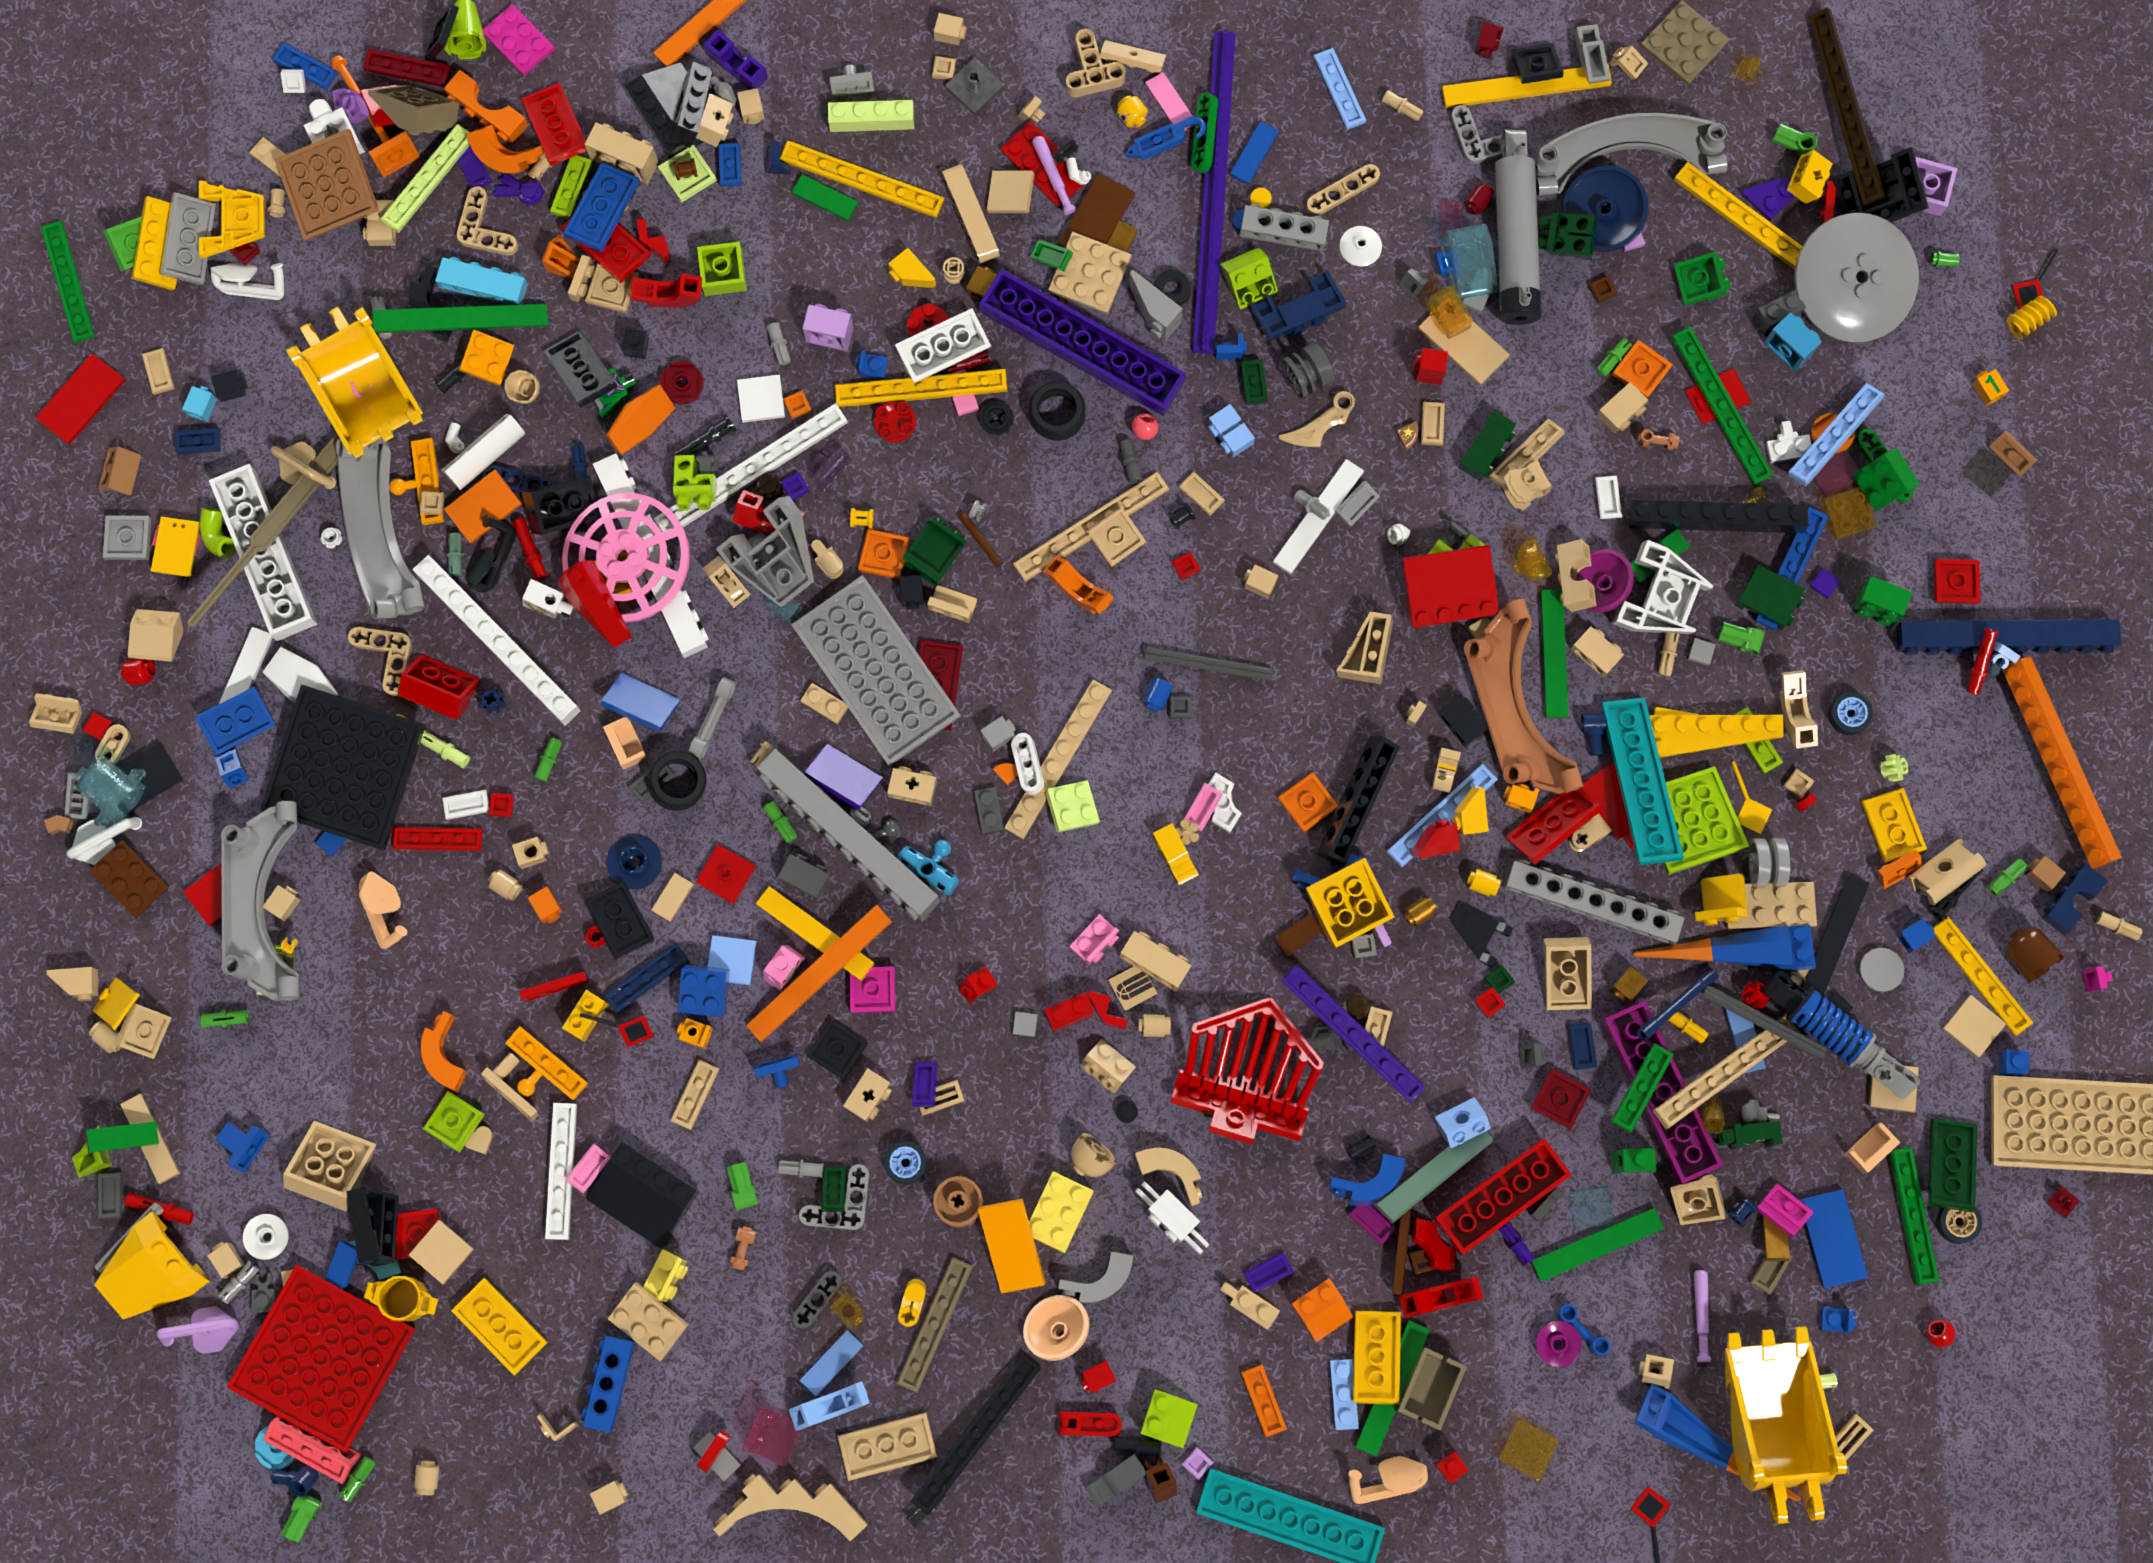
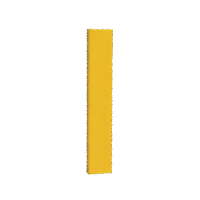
M770 886L756 902L760 908L823 954L840 939L839 936ZM859 952L843 968L862 981L875 963Z
M1946 917L1933 927L1935 938L1998 1017L2006 1023V1027L2014 1037L2033 1024L2032 1020L1949 917Z

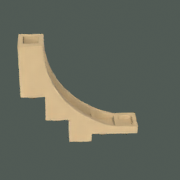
M753 1474L743 1483L746 1487L742 1491L748 1498L745 1500L741 1497L732 1506L735 1510L730 1515L724 1513L715 1522L718 1526L713 1530L720 1537L739 1519L756 1512L771 1509L798 1510L818 1516L836 1527L849 1541L853 1540L868 1523L832 1483L828 1486L824 1483L814 1492L817 1496L813 1498L797 1479L793 1481L790 1479L786 1480L779 1487L781 1492L778 1494L761 1474L757 1477Z

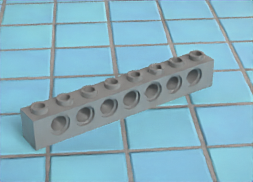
M1525 860L1512 863L1504 889L1671 945L1676 944L1685 918L1679 916L1680 913L1675 910L1667 909V911L1658 909L1659 906L1654 903L1646 902L1643 904L1637 902V898L1624 895L1622 897L1616 895V891L1603 888L1601 890L1595 888V884L1582 881L1580 883L1574 881V877L1561 874L1559 876L1553 874V870L1540 867L1538 869L1532 867L1531 863ZM1526 875H1533L1536 878V884L1529 885L1526 882ZM1554 882L1558 887L1557 892L1549 891L1547 883ZM1575 889L1579 894L1578 899L1570 898L1568 890ZM1590 896L1598 897L1600 905H1591L1589 901ZM1611 903L1620 905L1621 912L1619 914L1612 912ZM1633 910L1641 912L1642 919L1640 921L1632 917ZM1654 917H1659L1662 919V928H1658L1654 925Z

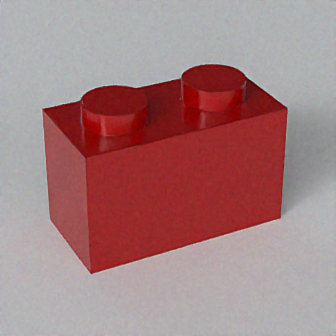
M1422 348L1421 354L1416 355L1412 374L1416 375L1415 382L1441 385L1446 372L1448 351Z
M1086 992L1044 1009L1053 1033L1094 1016V1010Z

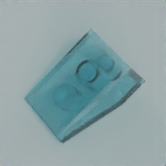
M1481 224L1447 230L1440 241V245L1457 298L1463 299L1498 292L1493 244L1487 225Z

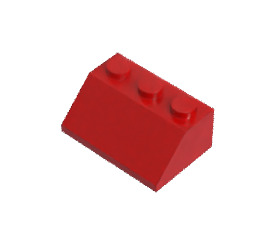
M420 654L401 674L397 695L406 698L408 701L420 704L427 709L441 713L448 718L457 720L465 712L480 678Z

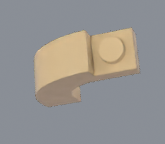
M1803 670L1781 673L1782 691H1780V700L1786 731L1791 743L1795 748L1818 746L1817 724L1812 720L1807 704L1806 673Z
M1150 1148L1135 1153L1142 1176L1160 1170L1172 1172L1183 1183L1190 1206L1200 1204L1199 1199L1203 1197L1199 1186H1194L1193 1182L1200 1180L1201 1177L1196 1167L1188 1158L1179 1152L1167 1148Z

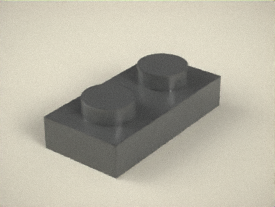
M996 787L974 791L982 835L1004 831Z

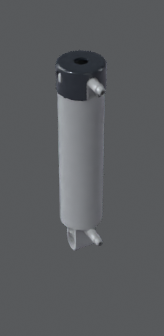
M1504 129L1502 134V158L1495 163L1499 319L1503 323L1510 325H1526L1537 322L1542 317L1535 160L1527 155L1526 130Z

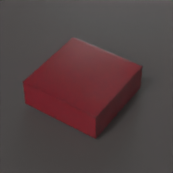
M252 242L229 250L230 254L244 265L260 253V249Z

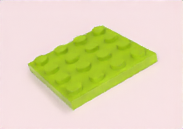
M1715 766L1666 782L1684 856L1682 861L1662 863L1667 875L1745 850L1749 847Z

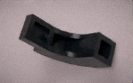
M427 265L425 271H422L420 274V284L411 282L409 289L411 309L432 308L430 297L438 274L435 267ZM453 330L426 332L439 340L448 342Z

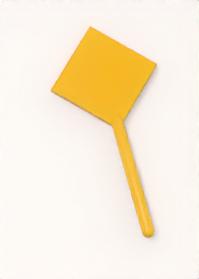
M1732 761V767L1745 798L1743 807L1737 817L1740 825L1761 834L1772 809L1749 798L1736 762Z

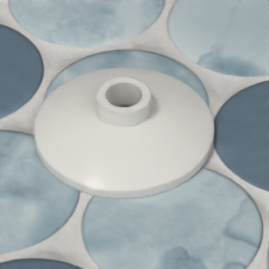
M1365 226L1350 228L1343 234L1340 240V252L1343 258L1355 266H1368L1374 263L1382 251V242L1379 235L1371 228ZM1363 241L1365 245L1359 246L1358 242Z
M261 1214L254 1217L248 1222L243 1232V1243L247 1252L253 1257L262 1260L272 1259L280 1255L286 1248L289 1239L288 1228L284 1221L272 1214ZM266 1233L271 1234L270 1241L264 1240V1235Z

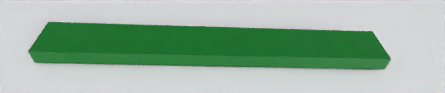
M547 304L372 310L373 329L376 333L548 326Z
M1691 326L1670 337L1752 485L1755 486L1772 477V471Z

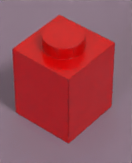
M1107 1360L1082 1372L1084 1377L1080 1379L1085 1391L1090 1390L1091 1393L1116 1382Z
M1455 1451L1450 1452L1434 1464L1448 1484L1454 1483L1469 1471Z

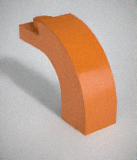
M493 125L482 127L466 134L475 155L485 165L499 172H521L529 168L528 164L539 161L538 157L544 154L542 146L521 152L508 150L498 140Z
M1055 556L1042 571L1058 589L1093 615L1095 613L1101 614L1114 599L1109 592L1087 581L1067 560Z
M443 1011L442 1015L439 1014L434 1021V1031L425 1027L421 1039V1056L427 1071L437 1082L458 1092L467 1071L452 1065L445 1057L443 1050L444 1039L455 1016Z

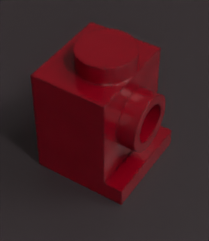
M1483 22L1475 53H1478L1482 58H1491L1493 50H1498L1504 27Z

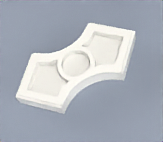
M1215 772L1208 785L1222 792L1223 795L1214 809L1211 822L1230 833L1242 813L1235 808L1232 802L1231 791L1234 783Z

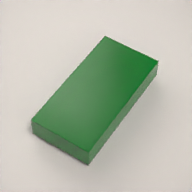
M1038 239L1029 258L1064 272L1073 252Z

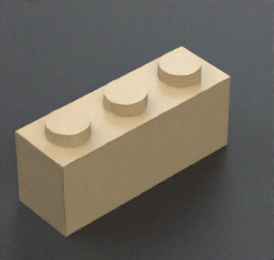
M1134 931L1121 951L1119 958L1176 992L1191 968V965L1188 964L1189 960L1178 954L1175 956L1170 953V949L1164 944L1158 943L1157 945L1150 941L1151 937L1140 931L1137 933Z

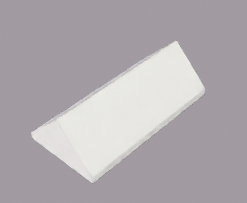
M971 308L895 344L905 372L913 383H916L990 348L991 344Z

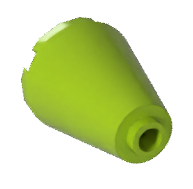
M458 0L454 5L459 7L444 49L451 56L452 53L458 55V59H475L481 56V52L486 51V39L475 3L471 0Z

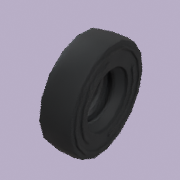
M1169 269L1163 271L1154 281V286L1179 306L1187 302L1191 295L1189 278L1179 270ZM1172 281L1179 284L1181 289L1177 295L1169 296L1165 293L1164 286L1168 282Z

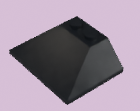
M1913 147L1891 154L1892 159L1876 165L1886 198L1867 207L1862 203L1852 170L1833 177L1832 180L1836 188V195L1842 215L1866 213L1881 217L1892 223L1928 209L1929 206Z

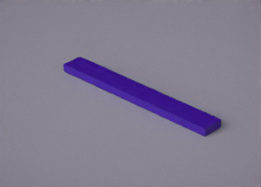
M1295 964L1281 979L1284 985L1406 1100L1411 1103L1425 1088L1423 1083L1300 967Z

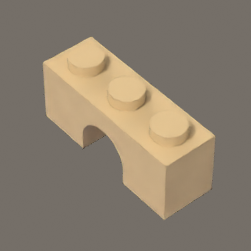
M1582 539L1557 545L1558 553H1556L1555 558L1560 568L1558 581L1562 586V593L1560 594L1562 605L1571 612L1597 606L1594 585L1587 579L1576 580L1577 574L1581 569L1592 566L1589 545Z

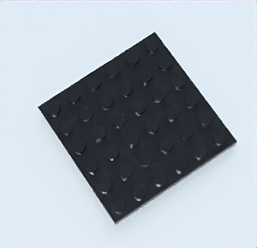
M301 684L260 810L265 811L270 807H276V804L281 801H293L297 803L298 823L385 851L426 724Z

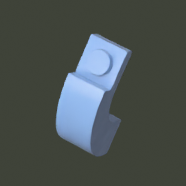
M861 1381L834 1393L789 1409V1413L795 1430L799 1431L863 1407L870 1402L867 1391Z

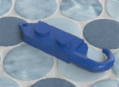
M1196 116L1188 117L1175 124H1168L1134 139L1135 143L1125 155L1128 158L1148 159L1182 144L1181 142L1184 141L1186 134L1184 128L1197 124L1200 126V131L1195 135V138L1201 137L1205 133L1206 124L1203 119Z

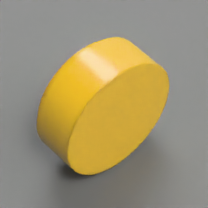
M1257 188L1251 193L1250 203L1267 209L1271 204V193L1265 188Z

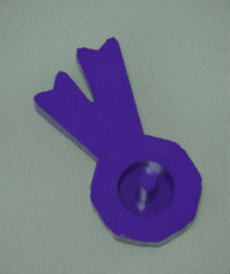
M504 173L503 178H500L499 181L505 186L495 185L496 190L493 193L495 197L519 196L522 203L534 205L541 201L544 189L538 181L529 179L520 183L507 173Z

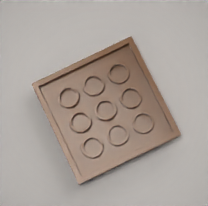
M350 129L343 130L275 159L304 241L311 240L379 211Z

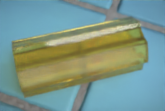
M1713 1095L1701 1104L1704 1128L1708 1133L1717 1135L1723 1132L1725 1120L1721 1099L1718 1095Z

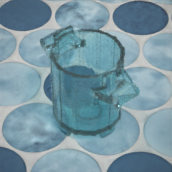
M98 755V761L90 765L88 769L82 767L76 775L80 779L75 787L101 810L98 817L95 818L94 824L96 826H106L110 822L112 824L120 822L119 819L131 812L138 804L143 795V790L146 788L140 783L146 772L144 769H132L130 774L127 775L108 758Z

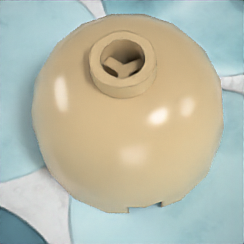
M1082 1133L1073 1144L1071 1159L1075 1164V1171L1081 1176L1086 1174L1090 1177H1100L1110 1171L1116 1164V1162H1113L1115 1157L1103 1144L1100 1147L1092 1141L1094 1137L1087 1133Z

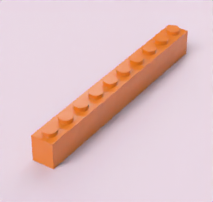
M2032 657L2020 658L2016 663L2008 664L2002 671L2091 868H2098L2122 858Z

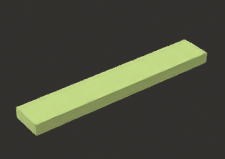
M458 124L453 128L380 218L382 223L397 233L403 229L470 146L466 137L469 131Z

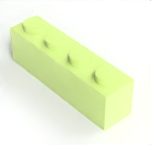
M913 100L828 103L830 132L914 129Z

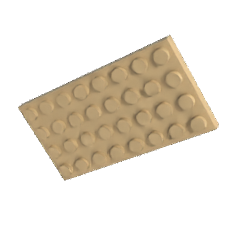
M1991 1076V1166L2153 1175V1084Z

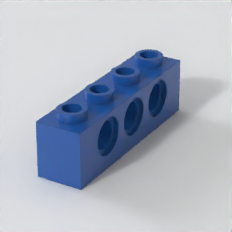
M606 1336L605 1340H601L598 1353H601L600 1361L595 1363L593 1369V1376H596L594 1385L589 1386L587 1398L590 1399L588 1408L584 1407L581 1421H584L583 1427L613 1433L635 1342ZM612 1354L618 1357V1364L614 1368H611L607 1362L608 1357ZM606 1377L611 1378L613 1382L609 1390H605L602 1387V1381ZM601 1399L607 1404V1409L603 1413L598 1412L596 1409V1404Z

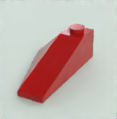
M594 560L580 561L563 572L558 583L567 601L613 648L632 638Z

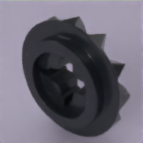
M994 401L983 407L979 419L983 430L987 431L990 435H1000L1008 432L1011 426H1013L1014 415L1007 404ZM992 413L996 416L1002 415L1000 418L1001 424H998V422L991 423L993 420Z

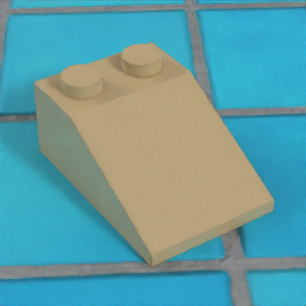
M1544 938L1543 956L1547 1010L1592 1009L1591 944L1589 938Z

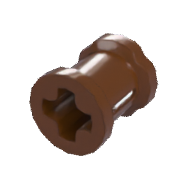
M694 158L686 162H673L677 181L688 176L698 177Z

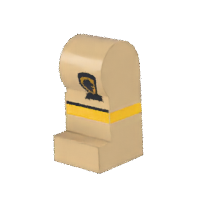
M1446 748L1440 749L1432 789L1450 793L1461 752Z

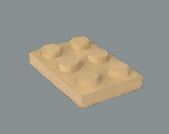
M637 1282L632 1285L608 1318L609 1321L659 1361L663 1360L689 1325Z

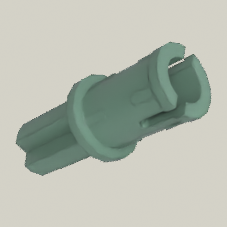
M450 533L448 535V553H446V557H448V575L451 577L462 576L461 562L464 554L461 553L460 533Z

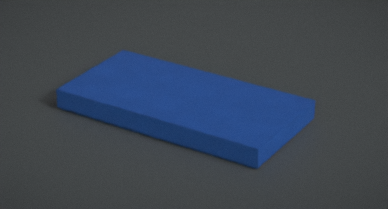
M601 162L563 233L564 237L602 253L638 187L640 178Z
M1844 1190L1800 1199L1799 1201L1814 1211L1813 1215L1805 1223L1823 1289L1868 1278Z

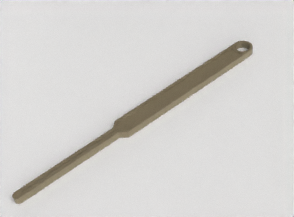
M337 433L309 465L326 476H329L338 465L336 442L340 437ZM304 474L299 477L250 536V547L188 620L190 628H195L257 552L266 551L320 487V483L308 478Z

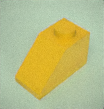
M909 248L905 249L888 263V274L894 282L899 281L903 286L927 288L936 286L934 276Z
M1472 787L1455 809L1452 823L1457 824L1458 834L1465 835L1489 831L1484 787Z

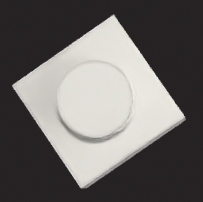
M282 69L283 93H305L304 71Z

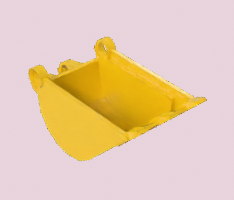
M337 306L330 310L329 313L335 321L338 332L321 341L312 325L307 323L300 327L310 348L300 352L297 346H292L286 351L295 366L301 370L348 453L358 458L365 454V446L379 438L384 442L394 437L393 430L410 421L413 425H416L423 421L421 415L423 412L371 326L373 323L364 308L361 307L355 311L354 314L358 321L349 325ZM349 381L354 383L359 395L365 393L361 398L357 399Z
M1796 1327L1794 1342L1775 1344L1772 1329L1762 1330L1761 1345L1742 1347L1738 1332L1728 1333L1727 1348H1725L1726 1389H1730L1731 1433L1734 1456L1744 1486L1749 1491L1765 1490L1776 1524L1789 1523L1786 1507V1488L1799 1487L1809 1519L1811 1521L1823 1520L1825 1513L1820 1485L1830 1483L1836 1475L1846 1474L1847 1463L1845 1455L1842 1452L1839 1453L1807 1327Z

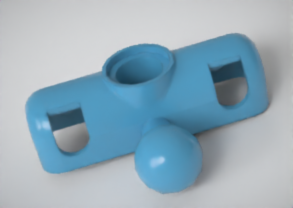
M939 840L934 846L935 853L931 859L910 846H905L900 851L897 859L900 862L903 859L909 863L907 868L921 880L945 895H951L959 884L957 876L938 864L942 857L948 856L951 852V845L948 841ZM925 866H933V871L930 874L925 875L922 873ZM938 883L945 886L944 891L937 887Z

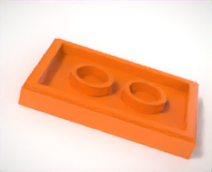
M494 469L444 510L469 543L472 544L492 528L489 526L483 527L482 519L484 515H489V517L502 521L521 506L522 503L498 471Z

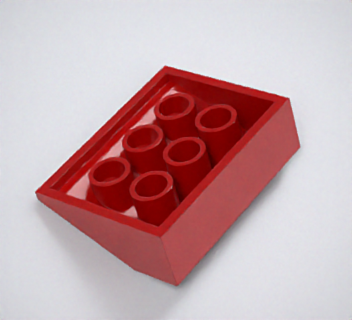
M1489 545L1403 558L1407 616L1412 628L1498 614L1497 590Z

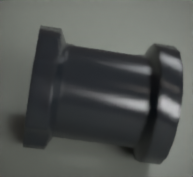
M1187 502L1183 504V507L1173 513L1170 511L1167 514L1176 530L1190 519L1192 521L1196 519Z

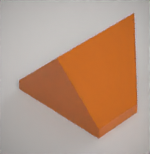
M558 235L548 243L542 263L546 272L573 279L580 258L576 256L562 236Z

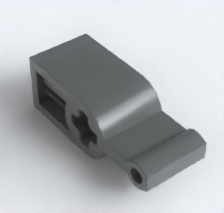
M1133 1454L1085 1489L1097 1507H1100L1145 1476L1146 1471L1136 1455Z

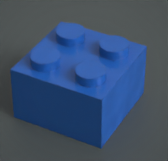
M685 965L681 969L678 1013L723 1017L726 1014L730 969Z

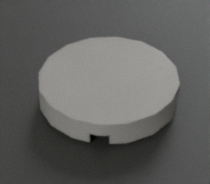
M1872 949L1861 959L1859 965L1860 979L1866 987L1882 993L1891 991L1904 978L1903 962L1898 954L1890 949Z

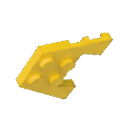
M199 181V199L209 202L222 201V234L216 237H199V256L201 259L265 237L264 195L239 189L235 191L224 188L222 185L218 187L210 185L205 181Z

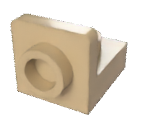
M1633 46L1621 47L1613 54L1614 58L1610 62L1611 66L1618 65L1631 80L1636 79L1648 64Z

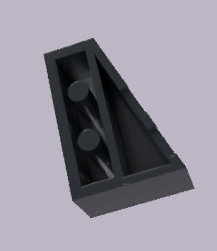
M368 1187L346 1191L359 1263L371 1266L395 1263L399 1196Z

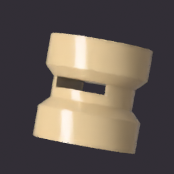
M952 257L944 262L943 273L945 280L950 284L962 282L965 272L964 264L960 259Z

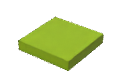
M447 1091L423 1130L460 1153L485 1114Z

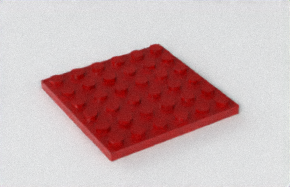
M295 1265L226 1388L338 1449L348 1452L416 1328L403 1321H394L382 1315L379 1308L335 1286L303 1267Z

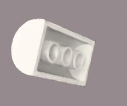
M505 414L443 467L441 471L461 490L522 438L525 432L511 415Z

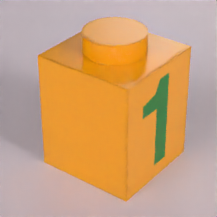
M1996 369L1989 373L1987 370L1981 372L1976 376L1977 380L1972 384L1985 406L1999 400L2009 392Z

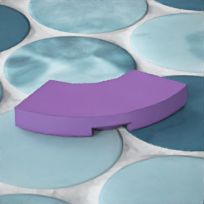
M344 88L332 91L334 109L337 110L342 107L349 116L351 123L357 124L369 116L367 105L357 92Z

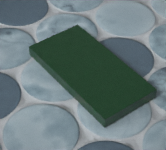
M1937 1118L1931 1119L1928 1206L1972 1213L1975 1211L1978 1124Z

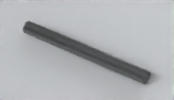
M1146 647L1144 658L1147 660L1251 678L1271 680L1273 675V669L1268 667L1153 647Z
M1710 985L1702 993L1703 997L1818 1058H1823L1827 1051L1826 1046Z

